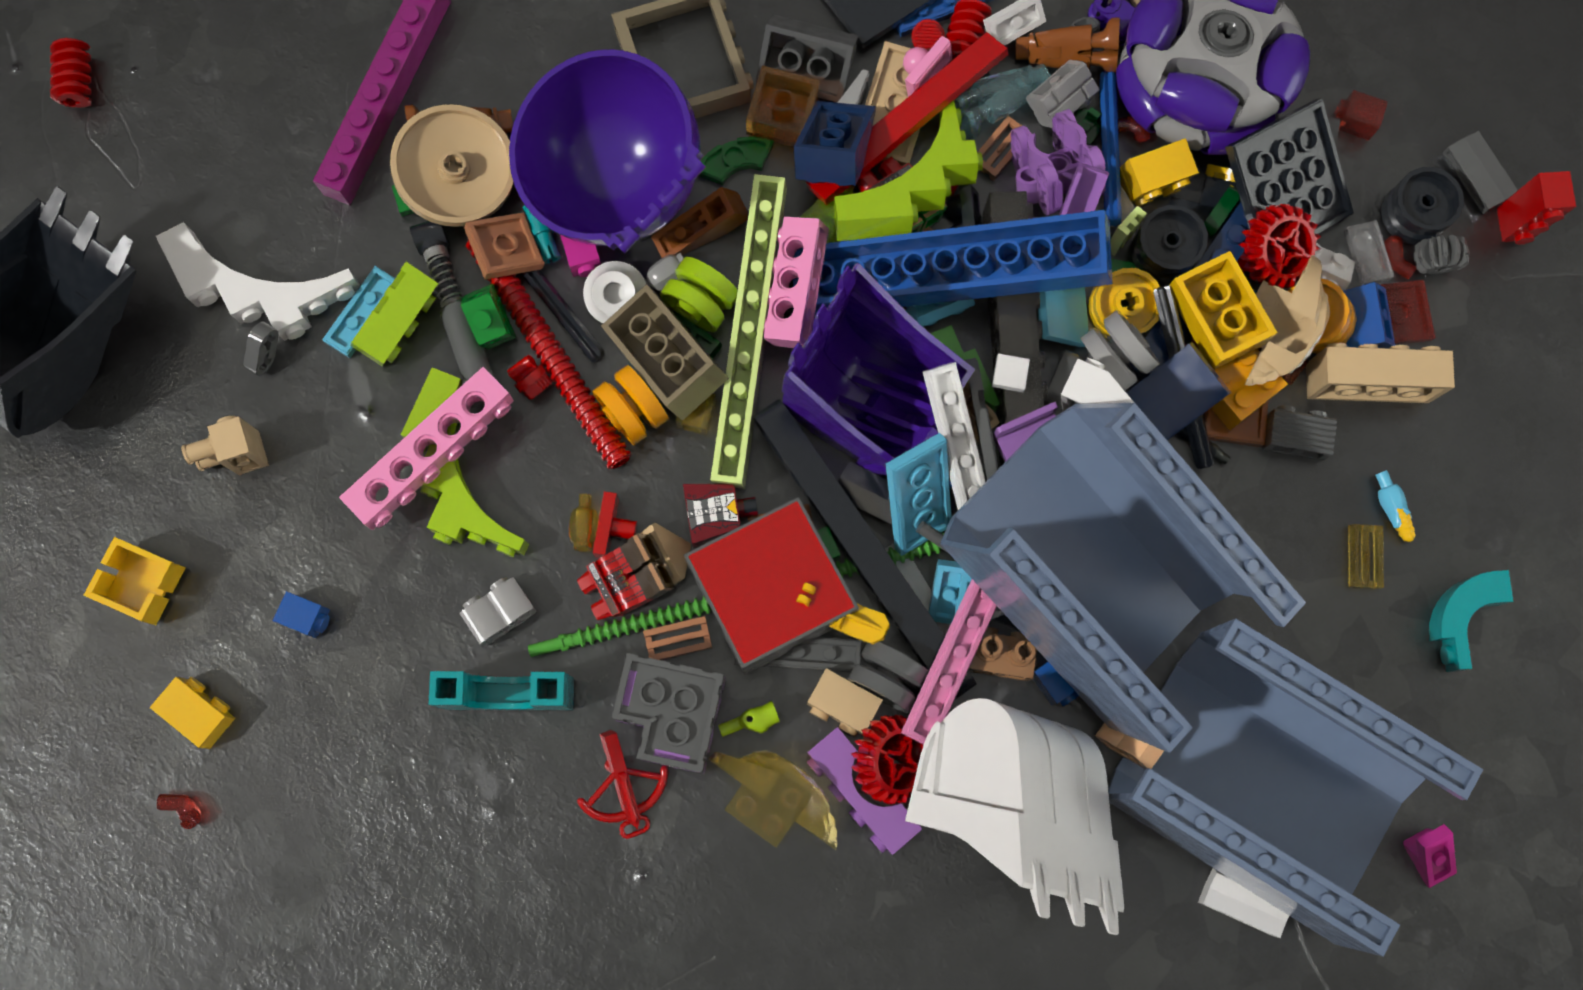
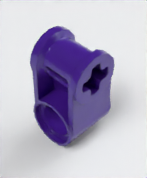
M1094 0L1088 9V17L1099 20L1102 31L1105 29L1109 19L1120 17L1119 45L1124 46L1129 21L1136 7L1126 0H1112L1111 3L1108 2L1109 0Z

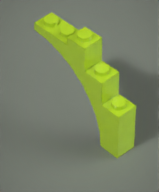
M954 100L939 112V132L931 148L916 165L902 176L880 187L860 193L835 196L834 223L837 241L912 233L913 223L918 222V211L944 210L945 198L950 197L952 185L976 184L977 173L983 169L982 153L977 152L975 140H966L965 131H960L962 122L961 110L955 107Z
M432 367L401 432V436L405 438L463 385L462 380ZM453 423L448 427L447 435L456 434L457 423ZM428 445L423 452L425 457L434 455L437 445ZM458 459L453 462L448 461L439 469L440 474L435 480L429 484L424 483L421 486L420 492L431 498L438 499L439 495H441L427 525V528L435 533L434 539L447 545H451L452 541L462 544L466 534L469 533L467 539L484 546L486 541L498 545L497 551L510 557H514L515 553L525 555L529 544L523 538L498 525L486 515L474 500L463 479Z

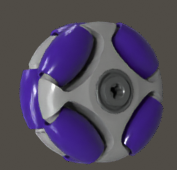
M1140 0L1129 21L1120 64L1116 68L1117 87L1127 111L1148 133L1156 132L1157 136L1169 143L1186 138L1190 150H1200L1204 155H1227L1225 149L1227 145L1279 119L1281 114L1297 99L1304 87L1309 72L1310 47L1304 38L1296 16L1284 1L1281 3L1278 0Z

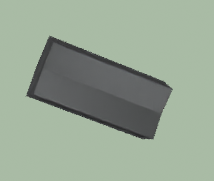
M1479 131L1448 146L1443 152L1483 215L1500 206L1518 191Z

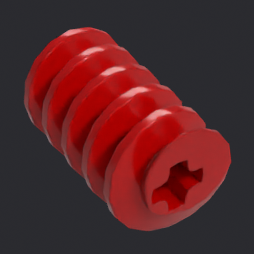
M960 0L956 3L954 13L951 16V23L945 35V38L950 40L952 60L986 33L983 20L991 16L992 8L985 2L979 0Z
M62 38L53 41L50 45V53L52 54L50 56V64L52 65L50 67V75L52 76L50 78V86L52 87L50 89V97L53 101L67 107L86 108L91 106V99L86 97L91 94V88L87 86L91 83V77L87 75L91 72V66L87 64L91 61V55L85 52L91 47L84 41L74 38Z

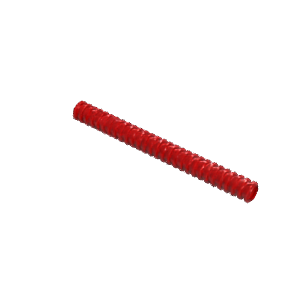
M468 240L466 247L468 251H471L472 257L476 259L471 244ZM516 274L487 279L494 285L498 296L501 297L502 304L506 305L507 312H511V318L516 320L515 324L518 328H521L520 332L526 336L527 343H531L532 351H536L535 355L538 359H541L540 363L546 367L547 374H551L552 382H557L555 385L557 390H562L560 394L563 398H567L565 402L568 406H572L570 410L573 414H577V421H582V429H587L586 435L592 437L591 443L597 445L596 451L602 453L601 458L603 461L608 462L606 464L607 468L616 469L625 464L630 459L631 452L625 450L627 446L625 443L620 442L621 436L615 434V427H610L611 422L609 419H605L606 415L603 411H600L601 405L595 403V396L590 395V388L585 387L586 382L584 379H580L579 371H575V365L570 363L571 359L568 355H565L566 351L560 347L559 340H555L554 332H550V326L545 324L546 320L540 316L541 313L539 309L535 308L534 301H530L531 297L528 293H525L526 289L520 285L521 281L519 278H515Z

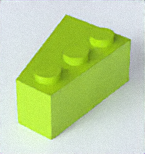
M408 262L404 263L400 269L401 271L388 287L384 296L371 312L350 345L381 366L384 365L386 360L393 363L402 349L397 344L403 335L410 338L419 324L414 319L420 310L427 313L436 299L431 294L438 283Z

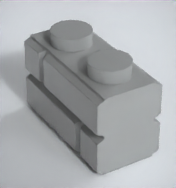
M1068 60L1027 96L1026 100L1034 111L1039 124L1052 128V119L1056 113L1066 109H1070L1074 113L1076 110L1083 109L1091 103V97L1098 92L1099 88L1084 62Z

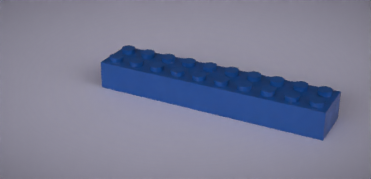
M1105 210L826 243L815 315L822 304H825L828 308L837 294V285L841 274L847 265L852 270L856 263H859L902 307L1111 285L1113 283L1110 222ZM799 248L795 252L794 258L800 256L804 248ZM799 277L793 279V287L798 283Z

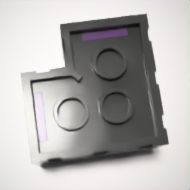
M627 653L612 719L643 727L641 736L643 739L636 759L705 774L706 759L708 753H710L714 735V723L717 721L721 704V692L724 690L726 678L721 673H710L703 671V669L685 665L678 666L671 664V662L652 658L646 659Z

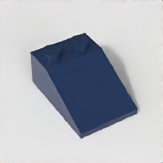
M816 101L794 145L795 179L806 180L810 183H836L839 186L856 185L863 170L876 106Z

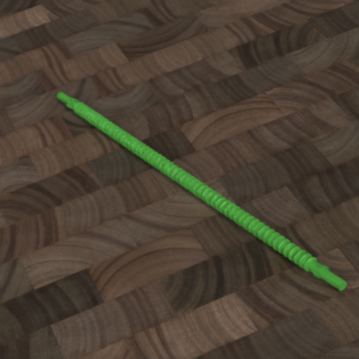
M928 540L902 556L896 550H893L892 547L888 548L887 553L896 565L897 561H901L904 564L905 559L908 558L910 561H913L915 556L922 559L923 554H927L928 557L932 555V552L940 554L942 549ZM845 558L844 563L836 561V567L842 578H844V575L852 577L854 572L860 575L847 558ZM704 596L702 600L694 598L692 603L685 600L684 605H680L677 602L676 607L667 605L665 610L659 607L657 612H653L650 609L649 614L640 612L638 617L632 614L630 619L623 616L622 621L614 619L612 624L605 621L603 626L596 623L595 628L592 629L590 626H587L585 631L578 628L576 633L559 634L557 638L528 645L530 657L557 650L566 651L577 645L585 647L587 642L594 645L595 640H599L602 643L603 638L606 637L612 640V636L617 635L620 638L622 633H626L629 636L632 630L639 633L640 628H644V630H648L649 626L657 628L659 623L665 626L667 621L674 624L675 619H680L682 622L686 616L689 619H692L694 614L701 617L702 612H706L709 615L712 609L707 604Z

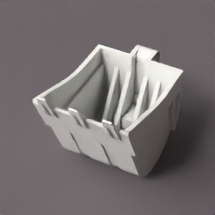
M983 698L966 701L954 708L942 722H935L922 748L905 821L950 833L966 841L1020 887L1030 889L1039 917L1046 919L1050 917L1051 894L1065 898L1075 926H1085L1084 903L1099 907L1109 934H1119L1118 911L1124 912V898L1118 841L1113 840L1106 767L1102 754L1093 739L1076 728Z

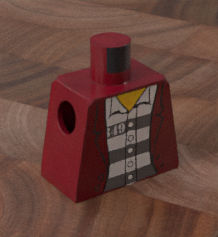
M683 484L693 548H698L740 527V518L758 515L756 498L736 499L735 486L732 484Z

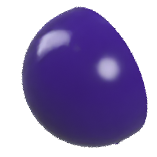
M609 49L586 52L567 59L551 69L535 84L524 99L516 115L510 137L509 163L511 175L519 197L532 215L542 224L566 238L589 245L608 246L612 250L619 247L624 253L637 240L649 236L665 226L679 212L692 191L696 177L706 168L700 161L703 154L701 153L700 135L695 114L680 87L667 72L651 60L622 50Z

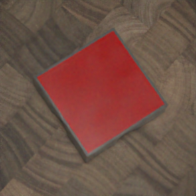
M799 497L684 554L686 563L707 604L710 605L721 626L723 635L744 675L784 655L795 645L833 630V628L829 627L830 625L838 622L840 618L846 617L848 614L859 611L857 603ZM804 583H809L816 587L814 595L802 590ZM799 594L811 599L809 606L796 602Z

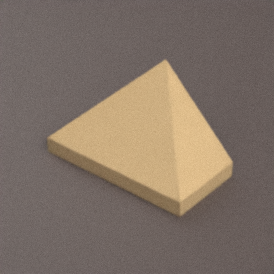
M657 523L651 524L641 534L649 535L661 558L657 562L664 564L674 585L685 579L687 563L684 554L690 552L691 543Z

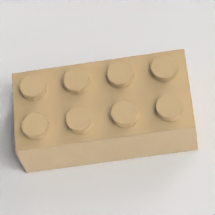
M1345 343L1328 344L1326 348L1306 363L1307 399L1430 403L1455 388L1453 351L1441 350L1439 346H1427L1420 350L1409 349L1407 345H1395L1385 349L1378 348L1376 344H1363L1358 346V348L1347 347Z

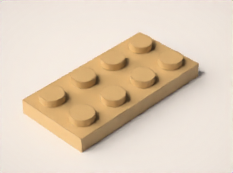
M887 41L884 42L865 103L868 106H876L873 126L908 98L905 79L909 74L903 67V58L911 48ZM920 129L881 161L884 162L892 156L901 166L907 163L910 164Z

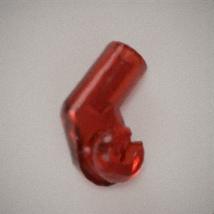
M1132 116L1118 118V134L1132 132L1134 133V139L1138 142L1150 139L1151 134L1142 128Z
M1390 236L1384 241L1382 246L1384 265L1408 280L1417 267L1404 259L1402 239L1399 236Z

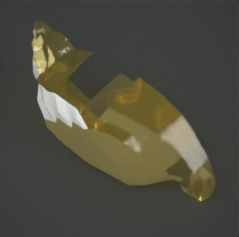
M767 750L753 752L741 757L714 752L708 758L712 763L742 783L725 808V811L774 847L779 845L795 821L835 850L837 849V830L835 828V818L830 814L829 800L816 782L795 764Z

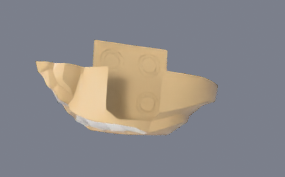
M1314 255L1310 257L1292 293L1275 285L1270 286L1265 280L1260 285L1256 296L1278 333L1267 344L1261 346L1262 350L1245 385L1264 384L1268 381H1275L1278 377L1291 374L1303 364L1305 359L1311 355L1316 344L1319 343L1330 318L1328 295L1324 292L1321 282V260Z

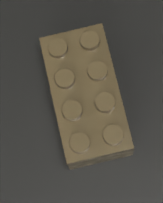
M647 284L601 325L663 404L682 421L729 379L668 305Z

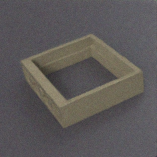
M657 0L611 14L621 50L637 54L629 31L630 29L710 6L737 84L689 98L688 101L695 114V118L751 102L750 90L754 89L753 80L750 72L745 73L742 64L745 63L744 54L741 46L735 47L733 38L736 37L734 25L731 19L726 21L724 12L727 11L725 0Z

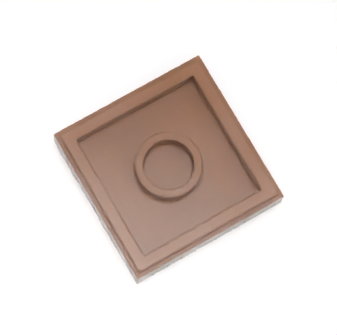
M524 212L465 223V232L485 280L543 269L544 261Z

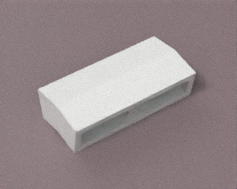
M1214 868L1204 885L1198 901L1200 904L1277 938H1281L1289 915Z

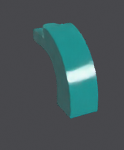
M1509 570L1486 572L1459 581L1446 590L1437 601L1429 623V642L1442 641L1440 657L1446 667V672L1472 669L1467 629L1469 621L1476 610L1480 607L1499 606L1514 602Z

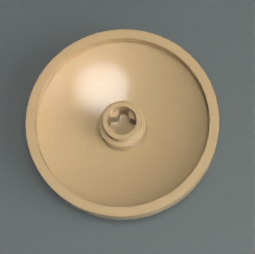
M453 104L427 108L410 118L402 126L394 139L390 155L393 183L404 203L417 215L430 222L458 227L465 226V223L469 221L487 219L505 203L514 184L509 163L510 141L502 128L494 120L476 109Z

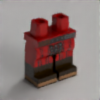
M637 533L622 546L602 556L596 562L587 565L588 571L577 579L584 594H590L598 589L602 597L601 600L591 605V610L597 620L624 616L630 611L676 588L664 564L657 562L661 558L648 534Z

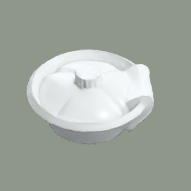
M621 261L603 263L592 270L585 281L583 289L585 305L596 320L604 323L646 285V282L641 273L630 264Z

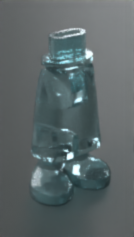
M1040 64L1035 67L1027 65L1025 68H1015L981 78L972 85L971 89H967L959 95L954 102L955 107L961 110L962 122L960 127L961 130L965 131L966 139L974 140L979 137L982 123L985 119L994 124L1028 103L1026 100L1027 96L1050 77L1045 65ZM976 102L979 105L976 107L969 108L972 104Z

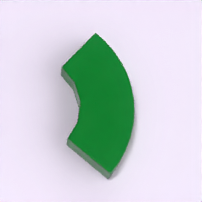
M739 137L737 140L723 145L719 144L702 158L701 162L706 168L698 176L723 186L727 179L738 171L746 169L762 171L774 146V141L761 137Z

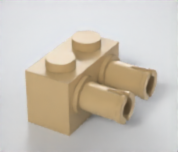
M225 416L218 419L216 424L207 426L209 438L185 444L181 447L185 461L189 465L195 462L199 471H204L221 464L234 473L242 475L269 466L259 431L239 416Z

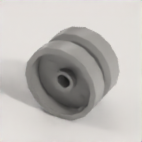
M1116 310L1104 319V327L1112 337L1111 340L1100 329L1096 328L1081 337V340L1092 357L1105 365L1103 370L1108 371L1125 391L1137 382V375L1129 365L1130 362L1140 372L1145 374L1157 367L1160 362L1149 348V343L1139 330Z

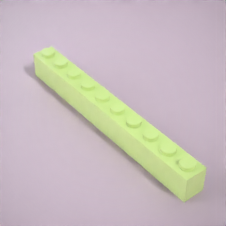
M754 174L726 367V375L729 379L724 383L710 479L713 484H732L735 488L745 489L754 428L752 416L756 414L766 343L764 339V324L769 309V289L772 287L774 279L772 271L773 261L777 257L779 249L777 234L779 228L782 227L787 194L786 180L783 177Z

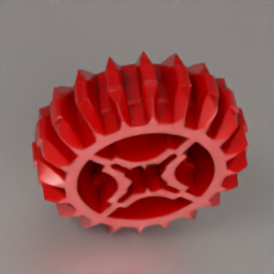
M1280 204L1270 205L1266 207V210L1256 212V219L1248 220L1250 230L1242 231L1246 236V240L1238 245L1244 248V253L1239 258L1247 261L1243 269L1250 272V279L1258 281L1259 285L1265 280L1270 286L1275 285L1279 288L1294 287L1305 270L1310 257L1315 255V252L1321 250L1320 247L1316 246V241L1321 236L1314 233L1318 224L1310 222L1312 215L1304 213L1300 207Z
M902 715L881 716L880 721H870L871 729H861L864 736L863 740H855V743L859 746L858 752L851 754L854 758H857V763L851 768L859 772L854 780L862 784L861 790L869 794L874 800L883 801L887 804H895L896 802L906 803L907 798H911L923 744L901 733L907 717L904 718Z

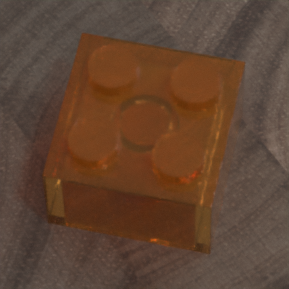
M762 65L746 117V135L766 138L779 144L794 147L816 101L819 100L820 80Z

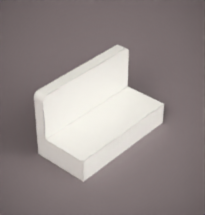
M1018 0L984 19L983 22L986 29L985 32H988L1005 46L1045 23L1046 18L1041 0Z

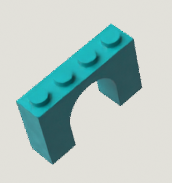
M430 671L428 705L444 710H573L574 678L565 672H531V676L494 677L472 675L464 671Z

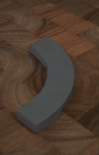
M972 358L965 361L975 369L968 380L987 481L998 470L988 408H986L980 368L978 360Z

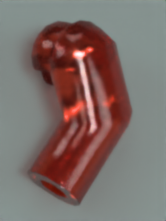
M160 794L158 796L157 809L176 811L179 815V820L182 821L180 826L184 829H192L200 823L202 813L192 797L175 794Z

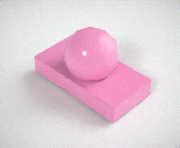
M941 36L929 52L922 47L911 48L906 52L903 58V67L909 74L905 79L908 97L952 60L950 40Z

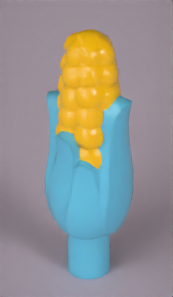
M1387 470L1375 474L1381 488L1378 491L1381 507L1402 540L1406 542L1413 541L1416 536L1415 528L1413 527L1411 512L1408 509L1402 488L1398 484H1393Z

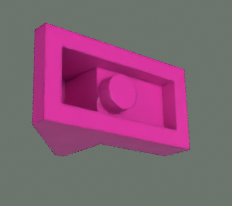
M1445 824L1434 830L1427 828L1404 840V847L1428 888L1457 874L1453 832Z

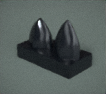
M971 184L959 186V194L954 195L945 203L948 207L944 214L952 218L962 219L963 222L957 223L950 228L982 225L979 193Z

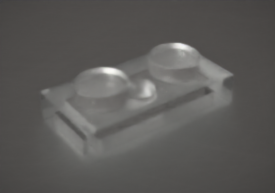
M1377 220L1348 226L1344 233L1352 259L1355 261L1360 285L1373 282L1381 283L1394 278L1393 269Z

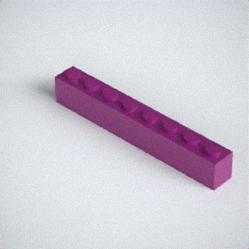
M403 0L313 179V182L323 195L351 205L451 0Z

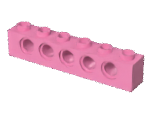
M482 367L339 498L371 530L384 526L392 518L393 515L391 513L400 505H407L414 499L417 494L415 491L424 483H431L438 477L441 467L448 461L453 462L458 459L464 452L463 447L472 439L477 440L482 437L488 429V424L495 418L500 419L505 416L511 409L510 404L514 402L513 398ZM475 402H485L481 412L476 414L470 413L471 406ZM461 423V428L457 434L447 435V429L451 424ZM436 444L437 450L435 454L431 457H424V449L428 445ZM406 466H412L413 472L411 476L406 479H400V471ZM387 487L389 490L388 496L382 501H376L378 490Z

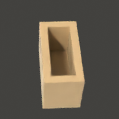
M826 668L807 705L812 707L811 714L826 722L829 717L840 723L838 728L841 731L855 737L857 733L863 735L861 729L869 727L870 721L875 716L883 699Z

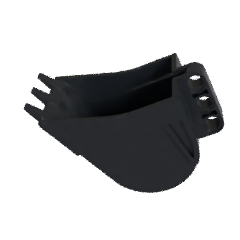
M60 187L54 189L46 204L38 198L35 199L0 232V426L17 438L23 435L34 434L51 426L67 414L86 393L99 370L112 327L121 321L136 275V268L129 264L134 240L127 235H123L113 252L99 243L96 237L101 219L100 216L93 211H89L80 227L63 217L67 192Z

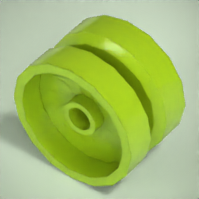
M686 256L675 269L677 279L667 281L659 293L660 297L673 311H676L699 328L715 332L725 319L722 310H730L736 303L738 290L733 283L713 267L698 259Z

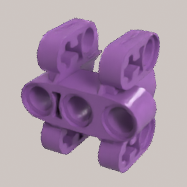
M1070 109L1056 113L1052 119L1053 147L1055 152L1046 154L1037 149L1035 133L1031 134L1025 126L1012 129L1010 134L1012 162L1016 171L1017 198L1024 204L1039 203L1046 216L1061 211L1063 194L1068 193L1079 162L1105 171V161L1101 150L1095 145H1087L1086 133L1077 124L1075 116ZM1105 186L1103 188L1101 196L1104 195Z

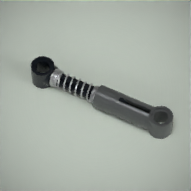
M426 221L411 226L410 232L420 256H424L425 262L428 263L427 268L431 270L430 275L438 283L435 290L439 292L437 296L441 299L440 305L442 308L440 309V315L463 378L462 384L468 381L482 367L496 379L485 349L478 345L461 308L463 298L460 296H462V293L458 291L460 285L455 283L457 278L453 277L454 270L450 268L452 263L447 260L449 258L447 248L450 244L443 225ZM475 402L471 407L475 408L484 405L485 402Z

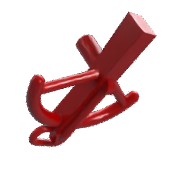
M609 730L599 735L607 758L604 767L611 774L587 802L584 798H579L577 803L588 816L595 820L607 823L624 821L620 825L619 831L623 838L630 839L645 833L650 828L649 818L646 815L640 814L649 810L661 797L668 779V767L662 766L660 773L626 768L617 733ZM629 775L658 780L653 793L645 801L637 805ZM614 781L622 811L603 813L592 808L591 806ZM640 820H644L645 827L638 830ZM631 824L637 831L626 834L624 828Z

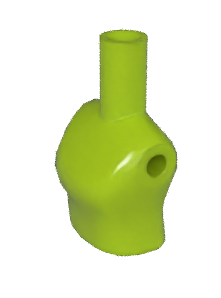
M770 701L764 705L749 708L739 717L721 723L718 727L722 737L742 729L762 734L767 732L772 726L779 724L780 721L774 704ZM751 718L752 722H747L746 719Z

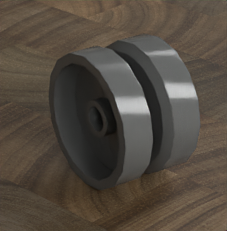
M881 642L875 644L867 643L861 654L864 660L876 668V670L864 664L854 665L847 678L848 681L883 699L882 702L903 713L910 714L917 698L903 684L914 689H921L929 670L895 648Z

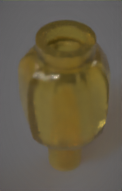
M590 494L579 495V506L573 509L569 521V540L574 544L573 549L579 552L592 551L597 532L598 514L591 507L592 495Z

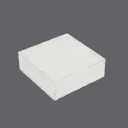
M998 354L992 387L1023 393L1026 386L1030 359Z

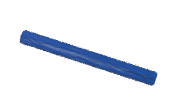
M1103 71L1099 79L1101 142L1105 171L1109 172L1103 195L1104 210L1110 222V227H1117L1121 224L1122 206L1116 74Z

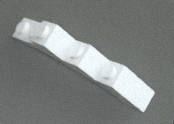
M184 222L156 236L186 298L196 307L211 305L221 296L230 315L240 324L256 321L265 312L272 327L278 331V335L284 341L299 338L305 333V330L312 327L307 316L324 312L329 305L338 300L345 301L350 299L360 287L357 278L349 268L325 278L305 282H272L249 277L231 270L214 259L205 250L196 234Z

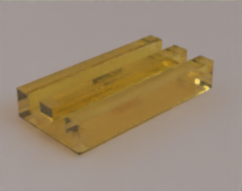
M1349 525V587L1384 588L1383 526ZM1359 531H1361V580H1359ZM1369 532H1373L1374 581L1370 580Z

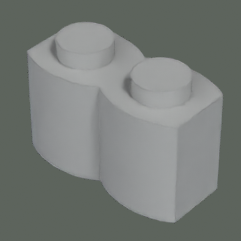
M504 577L497 580L490 586L492 591L483 597L479 595L472 597L463 604L465 609L459 613L483 648L498 640L537 612L514 577L510 579Z

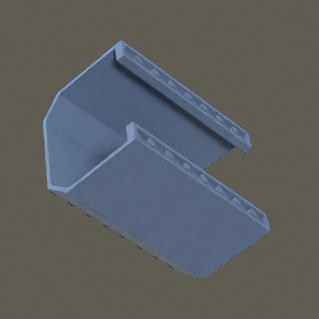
M1135 403L1074 404L1041 425L951 517L940 543L1109 728L1168 753L1177 746L1193 727L1143 672L1201 610L1232 594L1252 597L1274 624L1285 627L1306 604L1304 599Z
M1237 619L1201 632L1176 663L1160 691L1193 728L1170 753L1164 751L1152 769H1144L1131 760L1122 757L1113 772L1108 786L1109 803L1335 945L1384 957L1400 924L1353 896L1354 890L1399 807L1425 779L1460 800H1468L1484 769Z

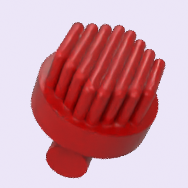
M923 19L914 26L911 40L914 47H922L929 52L941 36L945 37V32L941 24L936 20Z
M530 355L525 356L507 370L508 375L516 381L514 384L515 388L519 392H523L529 400L538 396L552 384V380L546 374L547 371L542 364L537 365L534 358Z

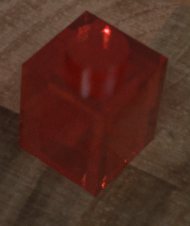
M1353 90L1346 100L1341 99L1335 111V116L1340 119L1339 130L1370 140L1381 126L1388 101Z

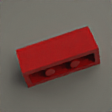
M1570 171L1538 173L1497 207L1502 242L1515 241V244L1518 245L1533 242L1536 236L1548 231L1552 224L1564 219V216L1576 207Z

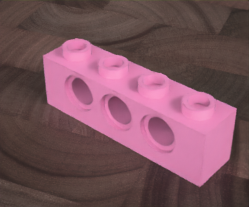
M784 217L783 226L778 230L777 241L779 249L778 255L773 261L772 271L774 279L773 285L769 289V309L764 324V339L773 346L794 348L799 342L803 347L812 333L829 230L820 219ZM799 248H804L802 254L794 258L795 252ZM799 277L798 283L794 287L789 288L791 280ZM793 307L792 315L784 319L786 310Z

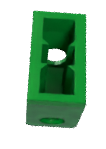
M493 284L464 295L461 301V308L479 346L491 349L517 338Z

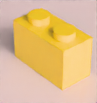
M175 677L150 706V709L198 748L210 749L235 720V717L227 712L230 706L216 696L211 699L203 692L206 687L195 678Z

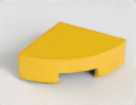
M1207 164L1205 172L1207 176L1235 182L1231 168Z

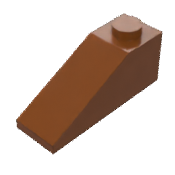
M720 187L651 237L662 258L668 254L677 255L681 253L684 255L728 234L747 221L749 213L737 191Z

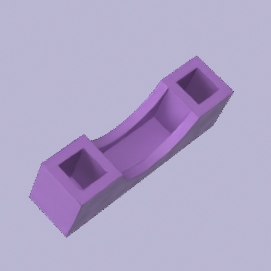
M837 727L807 752L811 758L807 761V764L818 777L824 773L832 784L827 788L839 802L845 799L853 808L849 814L860 828L866 824L874 835L870 837V840L881 853L887 850L893 855L919 833L922 828L920 825L905 821L907 810L901 803L882 807L873 805L862 798L854 786L851 768L855 761L851 754L858 751Z

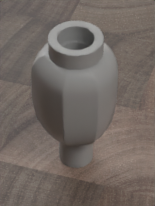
M681 253L677 255L668 254L658 260L647 271L646 284L651 289L660 291L668 280L677 279L675 269L684 258Z

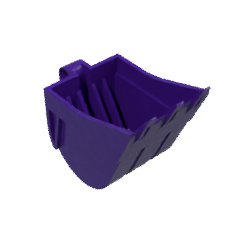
M856 263L852 270L847 265L841 274L837 285V294L828 308L825 304L821 305L815 315L812 326L813 331L803 347L798 342L791 352L788 362L789 368L784 375L782 392H784L783 404L791 415L806 429L832 447L856 459V465L876 474L887 475L886 463L938 434L923 371L956 362L963 389L975 369L922 327L859 263Z

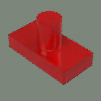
M604 491L593 548V554L596 558H601L610 553L613 536L629 539L636 535L637 521L616 518L619 504L617 493Z

